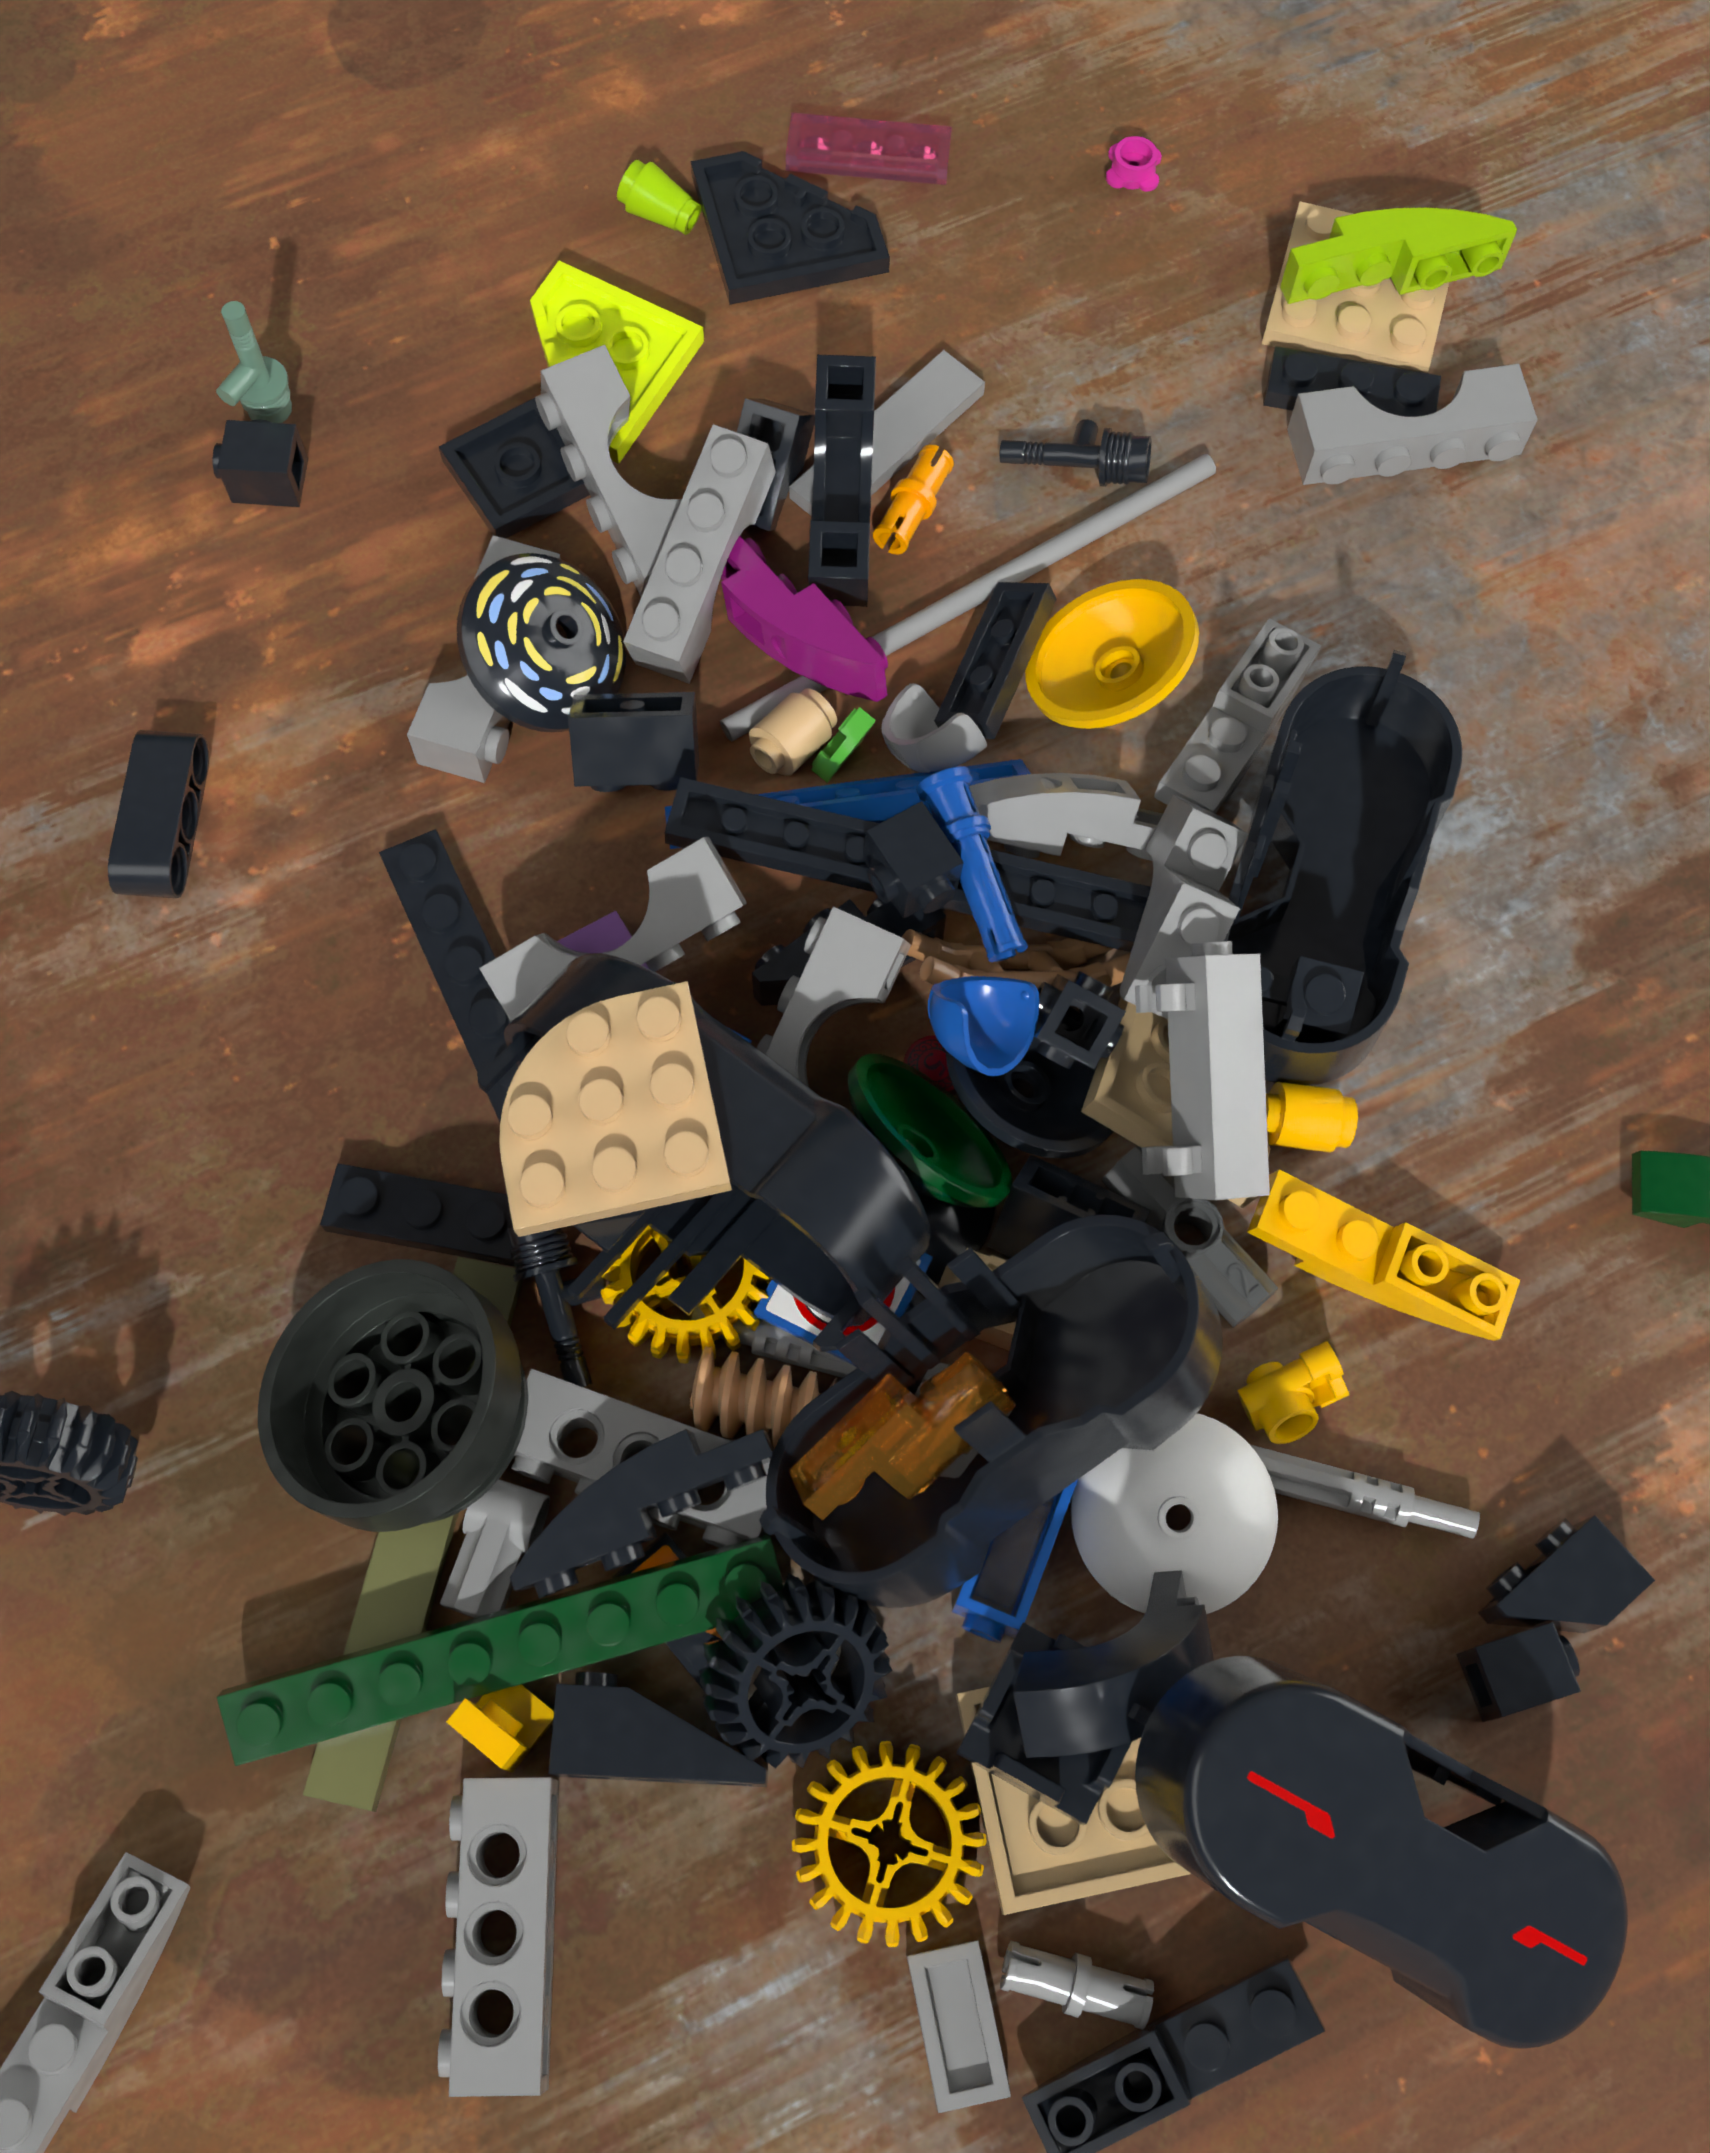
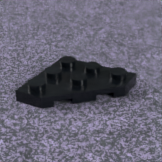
M745 151L691 161L692 180L699 203L702 205L701 210L729 305L889 273L890 256L876 214L857 205L853 210H849L829 200L828 191L791 173L786 179L762 168V160Z

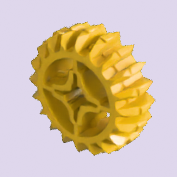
M648 1225L602 1275V1278L613 1281L601 1290L604 1303L615 1305L636 1282L639 1264L645 1253L655 1242L661 1249V1253L671 1242ZM684 1253L679 1259L683 1265L687 1264L689 1269L693 1270L706 1255L689 1257ZM741 1257L744 1265L741 1283L735 1295L724 1307L717 1298L715 1288H713L698 1305L705 1315L704 1318L697 1320H674L662 1316L653 1310L659 1306L663 1310L674 1306L668 1300V1297L686 1278L685 1276L679 1278L677 1263H675L617 1328L633 1323L628 1333V1339L635 1347L643 1344L651 1335H654L651 1342V1353L657 1359H661L667 1353L671 1343L676 1344L679 1363H689L691 1346L701 1345L702 1352L705 1346H713L714 1359H716L714 1341L720 1339L717 1337L721 1334L727 1347L735 1351L741 1346L739 1335L733 1327V1324L738 1320L748 1329L756 1331L760 1320L750 1309H756L761 1298L769 1297L765 1290L761 1288H767L771 1279Z
M882 1741L880 1743L878 1752L880 1764L869 1766L867 1754L863 1747H854L851 1753L852 1760L857 1769L856 1772L847 1776L842 1765L833 1759L826 1766L829 1775L838 1784L831 1793L822 1784L812 1781L807 1787V1792L814 1799L823 1803L819 1814L801 1808L796 1811V1821L803 1825L815 1826L814 1839L802 1837L793 1839L792 1850L797 1853L814 1851L816 1864L799 1869L796 1872L797 1879L801 1883L808 1882L820 1875L826 1886L815 1893L809 1903L813 1909L817 1910L823 1907L833 1896L842 1906L833 1915L830 1923L831 1927L840 1931L846 1925L851 1912L862 1918L857 1930V1940L864 1944H867L872 1936L874 1922L885 1923L884 1937L888 1947H897L899 1945L898 1923L909 1921L912 1935L916 1941L922 1942L928 1938L927 1928L921 1916L930 1910L940 1925L948 1927L953 1923V1918L941 1901L949 1894L957 1902L968 1905L973 1896L968 1889L955 1883L960 1872L969 1876L980 1877L984 1871V1866L979 1862L963 1859L965 1847L977 1848L985 1846L987 1843L986 1834L980 1832L964 1834L962 1821L974 1819L981 1814L979 1804L971 1803L957 1810L952 1798L964 1791L968 1785L966 1780L960 1776L944 1789L936 1781L947 1764L946 1760L940 1756L932 1761L926 1773L915 1769L920 1758L921 1748L918 1745H909L905 1753L904 1765L892 1763L893 1746L890 1741ZM877 1781H894L887 1807L879 1818L871 1821H860L835 1814L841 1803L858 1788ZM915 1788L926 1794L941 1813L947 1830L948 1849L923 1840L912 1830L909 1815ZM896 1804H899L901 1806L897 1822L900 1825L899 1837L909 1842V1846L923 1850L925 1856L908 1852L905 1858L901 1859L895 1854L896 1864L885 1866L882 1881L878 1883L876 1877L880 1862L877 1861L879 1848L869 1844V1839L852 1834V1830L856 1829L870 1833L872 1828L877 1826L883 1831L882 1822L892 1820ZM828 1836L859 1847L867 1856L869 1873L862 1901L852 1895L835 1874L829 1857ZM908 1863L918 1864L942 1871L934 1886L918 1900L904 1906L883 1907L891 1879L895 1871L902 1865Z

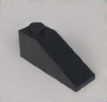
M577 1672L575 1685L556 1684L549 1774L555 1777L767 1787V1769L754 1761H750L747 1757L630 1688L617 1687L618 1675Z

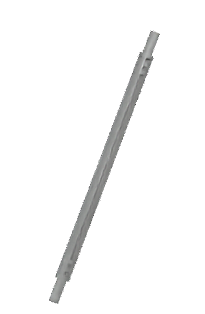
M698 1306L693 1311L691 1320L705 1317ZM759 1319L760 1324L756 1331L748 1329L740 1320L733 1324L741 1344L752 1347L751 1354L842 1378L857 1369V1367L827 1352H820L812 1344L762 1319ZM721 1334L719 1337H717V1338L724 1339V1337H723L722 1334ZM939 1363L931 1370L928 1369L914 1397L944 1403L963 1375L968 1374L975 1385L981 1383L989 1375ZM1250 1445L1264 1463L1277 1494L1400 1527H1406L1408 1522L1472 1539L1477 1533L1480 1521V1514L1477 1511L1416 1496L1413 1487Z

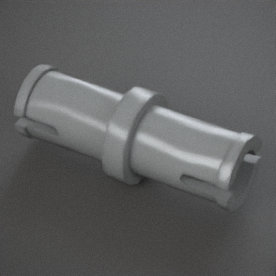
M1010 1941L1001 1971L1006 1973V1976L1002 1975L1000 1978L1001 1990L1007 1992L1011 1990L1061 2004L1062 2012L1074 2017H1079L1082 2011L1132 2024L1134 2027L1142 2030L1146 2027L1153 2004V1998L1147 1996V1994L1152 1995L1154 1992L1153 1980L1147 1978L1140 1979L1094 1966L1090 1956L1076 1952L1072 1959L1020 1945L1019 1942Z

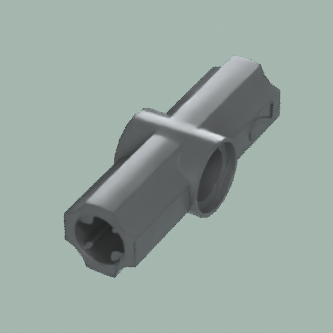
M1134 1147L1104 1175L1102 1182L1111 1192L1150 1209L1145 1223L1164 1232L1182 1251L1210 1293L1217 1311L1233 1328L1253 1314L1278 1290L1275 1283L1225 1230L1222 1216L1216 1206L1206 1199L1175 1197L1174 1176H1163V1173L1143 1174L1141 1147ZM1178 1223L1194 1225L1201 1231L1204 1243L1195 1246L1183 1243L1175 1234L1174 1226Z

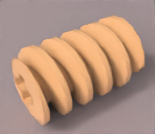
M705 1346L693 1383L690 1409H693L695 1428L705 1432L710 1429L719 1416L720 1431L722 1437L733 1439L743 1423L746 1424V1435L761 1429L768 1433L772 1429L773 1446L775 1449L779 1438L791 1420L803 1407L822 1393H819L816 1372L809 1371L798 1388L792 1384L791 1366L784 1364L773 1381L766 1378L765 1359L757 1358L749 1372L743 1374L740 1372L739 1353L732 1351L722 1367L719 1368L714 1365L713 1346ZM837 1378L834 1379L830 1387L837 1383Z

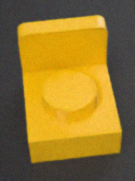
M520 1684L485 1694L476 1704L465 1698L446 1723L501 1769L513 1773L553 1723L554 1711Z

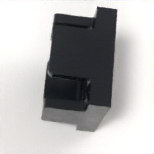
M1023 1622L956 1754L1081 1825H1086L1103 1790L1110 1788L1132 1742L1084 1754L1026 1758L1013 1694L1024 1652L1071 1650L1086 1647L1063 1634H1059L1056 1639H1053Z

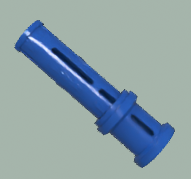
M965 766L952 767L928 776L917 785L916 791L920 800L928 802L934 820L964 862L960 883L981 934L989 962L1003 961L1016 956L1015 949L1018 953L1024 952L1028 945L1018 926L987 843L991 825L988 817L980 815L969 788V784L972 781L970 770Z

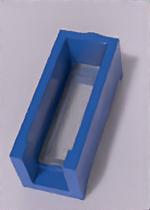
M1078 1479L991 1540L981 1573L962 1584L952 1610L953 1613L965 1617L962 1624L963 1629L996 1643H1001L1004 1634L1015 1638L1027 1618Z

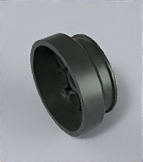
M410 1259L379 1261L354 1269L326 1285L305 1303L283 1331L268 1360L259 1392L258 1430L260 1443L269 1469L277 1482L290 1496L309 1509L355 1529L372 1532L408 1529L421 1524L440 1521L459 1513L479 1500L498 1481L511 1462L523 1434L528 1406L527 1383L513 1333L500 1311L486 1297L451 1272L437 1265ZM475 1360L473 1367L466 1374L467 1368ZM420 1404V1407H419L418 1411H417L416 1414L413 1416V1413H414L415 1409H416L417 1406ZM366 1447L365 1452H364L363 1455L360 1457L362 1451H363L364 1448ZM419 1469L416 1479L411 1483L414 1473Z

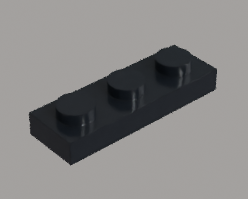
M1275 346L1263 406L1293 411L1298 394L1354 386L1369 403L1385 412L1405 417L1425 416L1437 411L1441 376Z
M997 583L936 715L934 722L938 728L955 714L965 713L974 721L985 739H995L1057 600L1049 583Z
M337 1163L320 1223L326 1232L514 1266V1261L511 1259L512 1254H510L512 1247L507 1233V1228L513 1226L507 1194Z

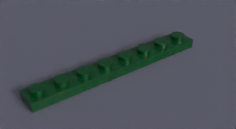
M763 1535L224 1689L217 1696V1701L235 1766L461 1702L465 1698H475L717 1628L716 1618L734 1620L739 1615L736 1608V1596L748 1600L750 1604L761 1598V1581L771 1584L776 1592L782 1590L784 1582L771 1535Z

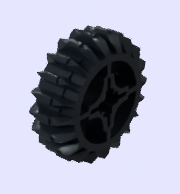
M9 1391L4 1395H0V1502L12 1505L15 1509L27 1508L35 1510L40 1514L43 1511L57 1512L64 1516L71 1512L89 1515L95 1511L104 1512L113 1509L114 1505L123 1503L127 1488L132 1486L138 1461L136 1456L138 1440L131 1435V1430L124 1424L115 1423L116 1420L110 1414L93 1412L89 1405L78 1406L66 1402L65 1398L55 1400L45 1398L39 1393L29 1396Z
M788 1573L782 1590L777 1592L771 1584L761 1581V1598L750 1604L748 1600L736 1596V1608L739 1615L734 1620L716 1618V1630L722 1639L703 1643L704 1657L708 1665L698 1671L700 1674V1684L705 1691L703 1695L704 1707L711 1720L716 1721L715 1727L723 1740L729 1742L731 1746L736 1744L740 1753L747 1756L750 1761L761 1755L766 1763H769L776 1769L788 1755L792 1763H796L803 1768L809 1753L815 1750L830 1760L831 1744L842 1738L855 1744L852 1727L858 1721L874 1722L873 1709L869 1702L887 1698L885 1684L881 1678L893 1670L890 1666V1658L884 1651L889 1646L886 1641V1633L876 1622L875 1613L865 1601L858 1600L852 1593L832 1587L816 1576H813L804 1585L799 1577ZM841 1646L840 1657H838L836 1651ZM838 1661L837 1666L833 1674L831 1675L832 1669L835 1663ZM759 1665L761 1670L753 1682L757 1689L748 1700L750 1682Z

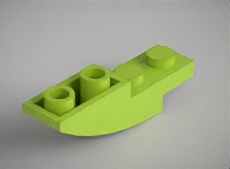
M1426 207L1392 208L1336 217L1329 239L1291 248L1280 288L1288 304L1307 299H1322L1332 293L1362 285L1373 286L1389 278L1392 279L1399 295L1421 289L1433 290L1444 283L1471 276L1483 277L1495 270L1501 269L1516 235L1517 228L1513 221L1486 214Z

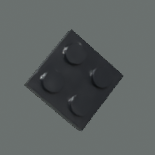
M535 398L439 446L443 463L493 536L506 539L590 495L582 479L575 482L571 478L561 454V448L565 444L557 428L548 430L538 411Z

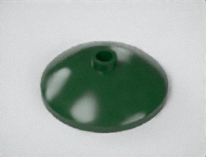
M866 1054L850 1069L848 1074V1092L855 1117L888 1150L916 1191L928 1197L966 1208L994 1207L1010 1193L1012 1176L1000 1148L967 1108L941 1085L914 1067L882 1054Z

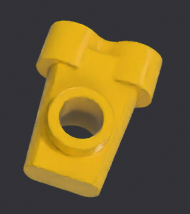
M1328 1341L1299 1353L1300 1358L1284 1366L1279 1362H1268L1258 1366L1248 1375L1247 1385L1237 1390L1244 1411L1255 1431L1264 1428L1272 1443L1286 1444L1307 1435L1316 1426L1319 1419L1314 1407L1320 1406L1323 1408L1349 1396L1348 1389L1342 1378V1375H1344L1342 1367Z

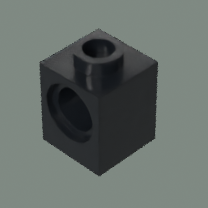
M1553 1622L1456 1654L1482 1722L1502 1718L1581 1692L1576 1680L1580 1673L1576 1653L1568 1639L1563 1635H1558Z

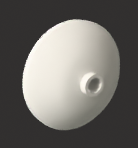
M1196 1413L1188 1423L1156 1449L1121 1448L1080 1477L1072 1495L1071 1522L1076 1545L1085 1565L1096 1581L1118 1601L1134 1610L1146 1613L1154 1572L1182 1570L1186 1597H1197L1199 1605L1204 1604L1206 1614L1238 1599L1251 1587L1264 1570L1275 1543L1278 1509L1270 1475L1256 1451L1244 1438L1227 1425ZM1177 1504L1187 1506L1191 1513L1190 1523L1182 1530H1173L1166 1523L1167 1511Z

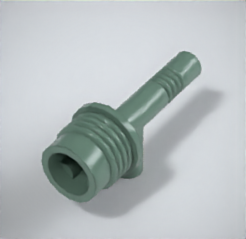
M230 301L222 307L221 314L240 362L216 389V393L230 406H235L240 400L243 409L247 411L251 420L262 419L272 423H283L292 412L288 374L284 366L276 359L262 356L244 305L238 301Z

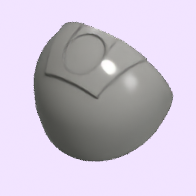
M912 683L907 685L897 695L882 721V735L888 749L905 766L920 773L942 771L957 767L971 760L987 747L983 734L974 721L965 713L955 714L938 728L934 720L940 708L920 685Z

